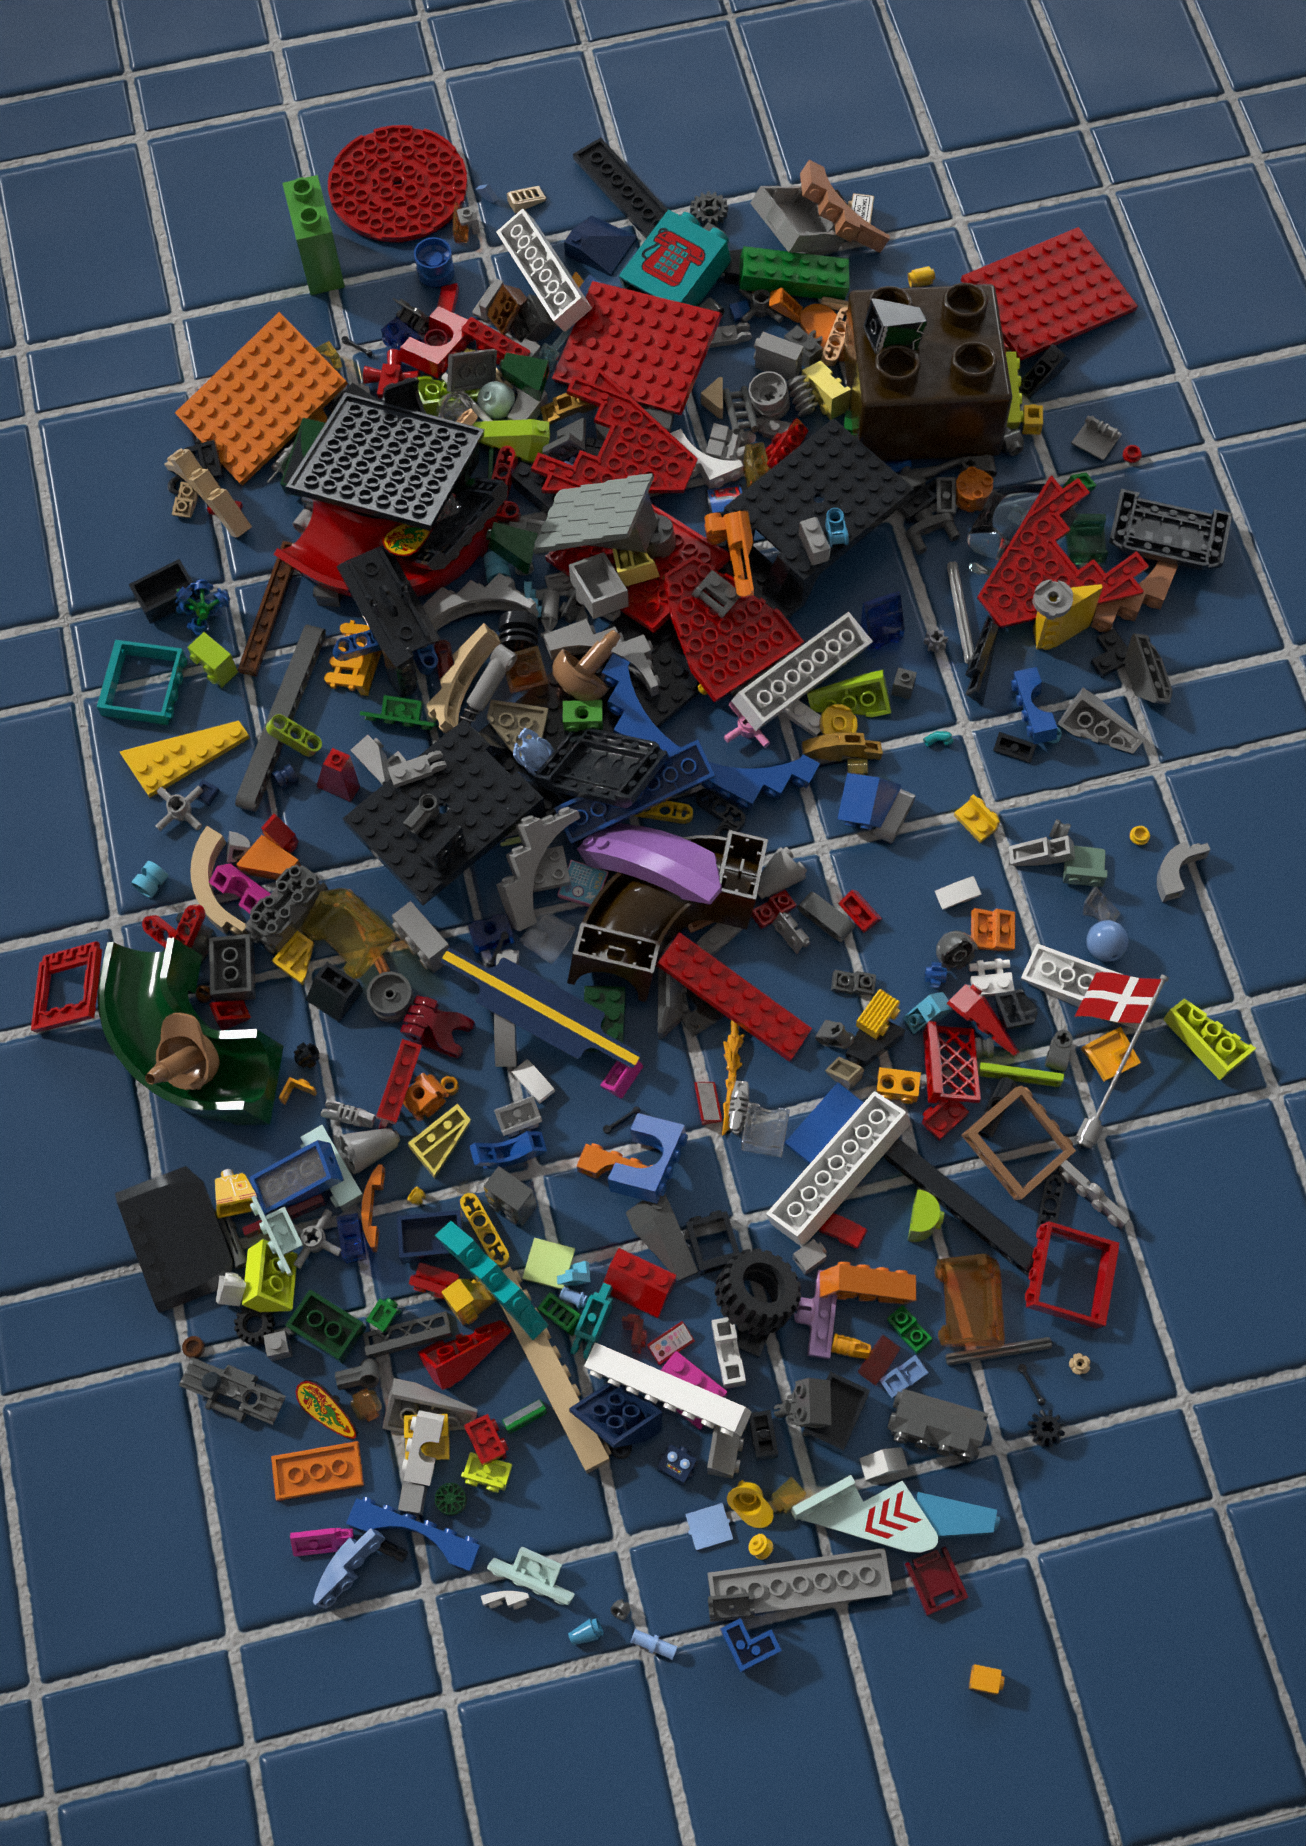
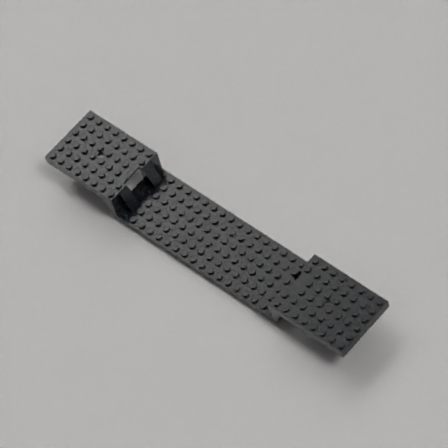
M834 418L724 507V515L737 511H748L753 543L756 530L781 552L777 555L774 563H772L752 544L748 558L754 596L758 599L763 598L766 601L765 604L775 610L777 608L786 619L790 618L805 605L818 576L913 497L914 488ZM816 497H821L824 499V501L821 503H817L814 501V499ZM831 508L841 509L848 530L849 544L832 545L830 547V560L817 565H811L799 536L800 522L817 517L827 539L825 526L827 512ZM727 540L716 544L730 553ZM742 547L740 549L744 577L746 580L748 579ZM730 559L718 572L723 575L727 573L734 578L735 574ZM624 613L603 631L616 627L617 632L622 633L624 641L644 635L647 641H651L654 650L651 652V662L654 668L652 672L658 676L661 686H658L659 694L651 696L645 684L630 670L629 675L643 710L658 728L700 693L698 689L700 683L691 673L671 617L653 633ZM580 654L573 656L580 661L585 655ZM607 659L595 673V675L600 679L602 676V671L608 663L609 659ZM551 672L515 703L548 708L549 713L543 739L547 740L555 751L570 733L569 731H564L563 701L579 700L564 691L553 676V672ZM608 686L610 688L608 692L599 699L602 700L603 705L602 731L613 733L622 715H615L607 708L608 700L616 688L615 686ZM583 715V716H580L579 718H580V719H585V718H587V716ZM465 719L462 720L418 756L428 755L430 752L437 750L441 751L443 757L430 762L429 765L445 761L447 766L444 770L394 788L393 782L390 779L343 817L347 828L422 906L517 828L515 824L522 822V818L533 816L541 819L548 815L553 816L556 814L555 807L575 798V796L546 790L535 781L534 776L530 775L525 769V766H521L516 761L512 751L490 723L477 732ZM579 730L576 734L584 733L585 730ZM432 794L436 797L439 807L447 806L449 810L446 813L439 812L436 817L430 819L418 835L413 834L404 826L403 822L419 805V800L423 795ZM428 804L425 808L429 809L434 804ZM459 825L463 829L466 842L465 848L460 854H456L452 858L451 864L446 869L443 868L438 872L423 861L420 855L446 827L453 831Z

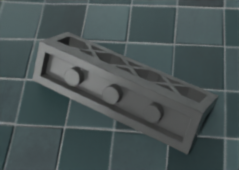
M447 1311L389 1326L386 1332L377 1329L363 1333L366 1346L364 1348L368 1359L453 1337ZM444 1318L445 1326L431 1328L435 1320ZM420 1324L426 1328L419 1333H410L414 1325ZM400 1330L405 1333L403 1337L389 1339L393 1331ZM378 1335L384 1339L381 1343L370 1345V1337Z

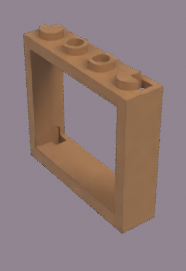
M1023 1086L1015 1087L961 1135L1014 1200L1023 1199L1076 1151L1073 1148L1072 1141L1067 1136H1063L1059 1131V1125L1054 1120L1049 1119L1045 1108L1041 1104H1037L1032 1098L1033 1094L1031 1091ZM1018 1097L1063 1151L1023 1188L978 1134L979 1131Z

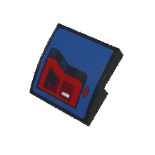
M742 485L705 489L710 513H720L724 517V507L743 492Z

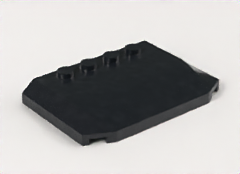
M476 477L474 479L475 483L471 487H464L443 509L424 546L415 555L403 558V561L407 565L428 570L444 569L460 555V550L471 543L472 537L485 527V522L496 515L497 509L507 499L508 485L503 480Z
M1126 489L1120 490L1109 543L1126 554L1132 555L1137 551L1144 558L1197 570L1222 567L1233 513L1214 509L1213 513L1210 514L1138 498L1139 492Z
M593 728L585 729L584 733L576 734L575 731H570L537 771L534 779L539 785L549 791L628 808L643 792L668 760L669 756L667 751H663L659 744L654 741Z
M187 1166L115 1193L119 1210L158 1313L217 1291L219 1276H225V1273H232L233 1259L205 1183Z

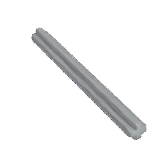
M954 561L947 564L964 660L966 664H969L974 647L958 564Z

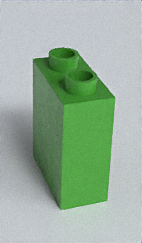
M318 175L283 182L310 295L345 288Z

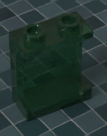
M1078 514V517L1069 527L1071 529L1070 532L1066 534L1067 556L1072 563H1089L1093 559L1098 564L1106 562L1108 556L1104 529L1106 514Z

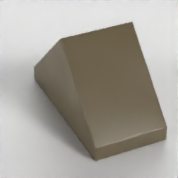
M838 1057L825 1072L833 1080L839 1082L850 1091L862 1079L864 1069L855 1063Z

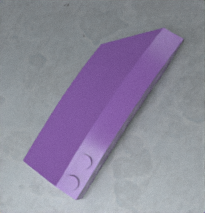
M620 823L589 835L577 849L589 867L616 871L645 880L680 896L684 900L711 904L722 891L715 854L691 841L661 830Z

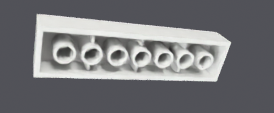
M521 209L497 231L498 236L548 314L564 332L592 309L535 220L524 209Z
M847 612L738 692L733 698L732 703L754 730L757 731L862 653L873 641L853 616Z
M874 1091L766 1213L771 1225L801 1247L805 1246L910 1125L907 1112Z

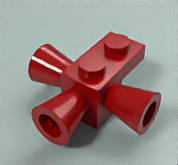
M390 349L387 351V364L383 363L382 370L364 366L363 383L379 382L377 396L383 399L384 387L390 383L401 382L406 378L420 377V371L402 372L400 350Z

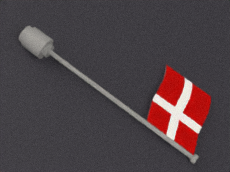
M1112 972L1095 973L1074 1017H1093L1116 1023L1140 1025L1095 1117L1084 1118L1076 1135L1078 1137L1076 1140L1078 1144L1089 1149L1096 1145L1104 1128L1099 1117L1164 983L1168 982L1169 977L1161 975L1160 979H1147Z

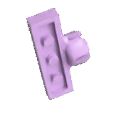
M818 1270L816 1273L814 1297L812 1299L801 1297L798 1303L799 1306L796 1309L797 1314L794 1313V1318L797 1323L806 1324L810 1327L807 1356L829 1359L831 1356L837 1295L819 1298L820 1272L824 1270Z

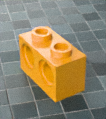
M879 1067L876 1092L889 1101H892V1099L901 1100L905 1104L917 1102L921 1072ZM884 1082H889L892 1084L893 1087L891 1089H886L883 1087L882 1084ZM910 1085L914 1090L910 1092L905 1091L903 1086Z

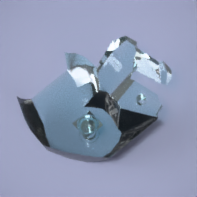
M1023 484L993 491L968 533L967 541L973 551L999 561L1045 484ZM1070 508L1060 517L1070 528L1078 514L1073 508ZM1065 536L1056 541L1059 546ZM976 562L969 564V570L978 575L983 573L990 576L994 570Z

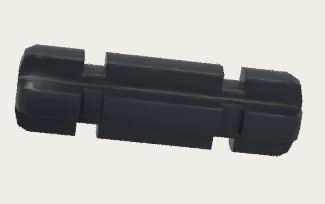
M384 1540L378 1551L390 1557L394 1556L400 1562H404L408 1554L405 1549L397 1548V1545L387 1540Z

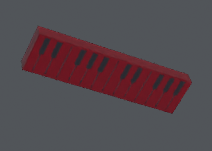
M319 1194L286 1210L290 1219L293 1220L325 1206L326 1202L323 1196ZM262 1220L242 1228L244 1235L248 1239L263 1233L259 1225Z

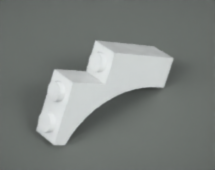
M681 429L670 433L698 458L691 478L701 473L709 489L719 488L725 483L736 481L743 476V464L740 460L728 461L710 457L696 449L688 441Z

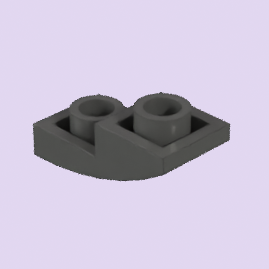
M834 970L831 991L857 995H874L876 975L860 971L850 973Z

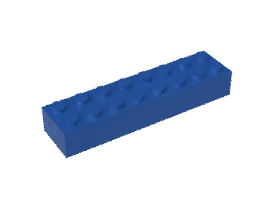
M695 740L668 753V760L635 802L628 808L580 797L555 807L554 809L557 814L560 809L566 807L579 812L580 819L564 828L570 843L574 845L581 842L589 835L619 824L715 778L716 775L700 741Z

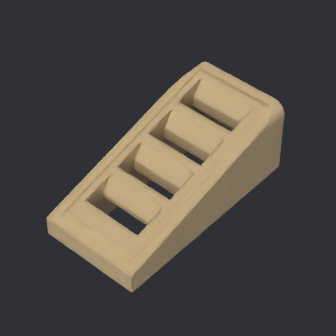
M539 186L507 193V201L514 213L546 201V197Z

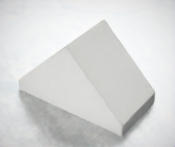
M902 1447L882 1449L859 1459L865 1480L908 1469Z

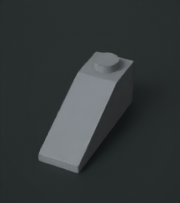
M367 735L351 751L375 778L384 785L391 779L388 771L387 756L382 750L384 746L377 738L373 740Z

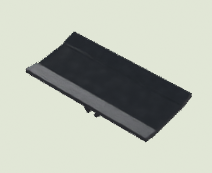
M383 546L351 558L337 566L342 579L382 652V649L398 639L404 647L408 646L412 652L441 641L396 557L388 554Z

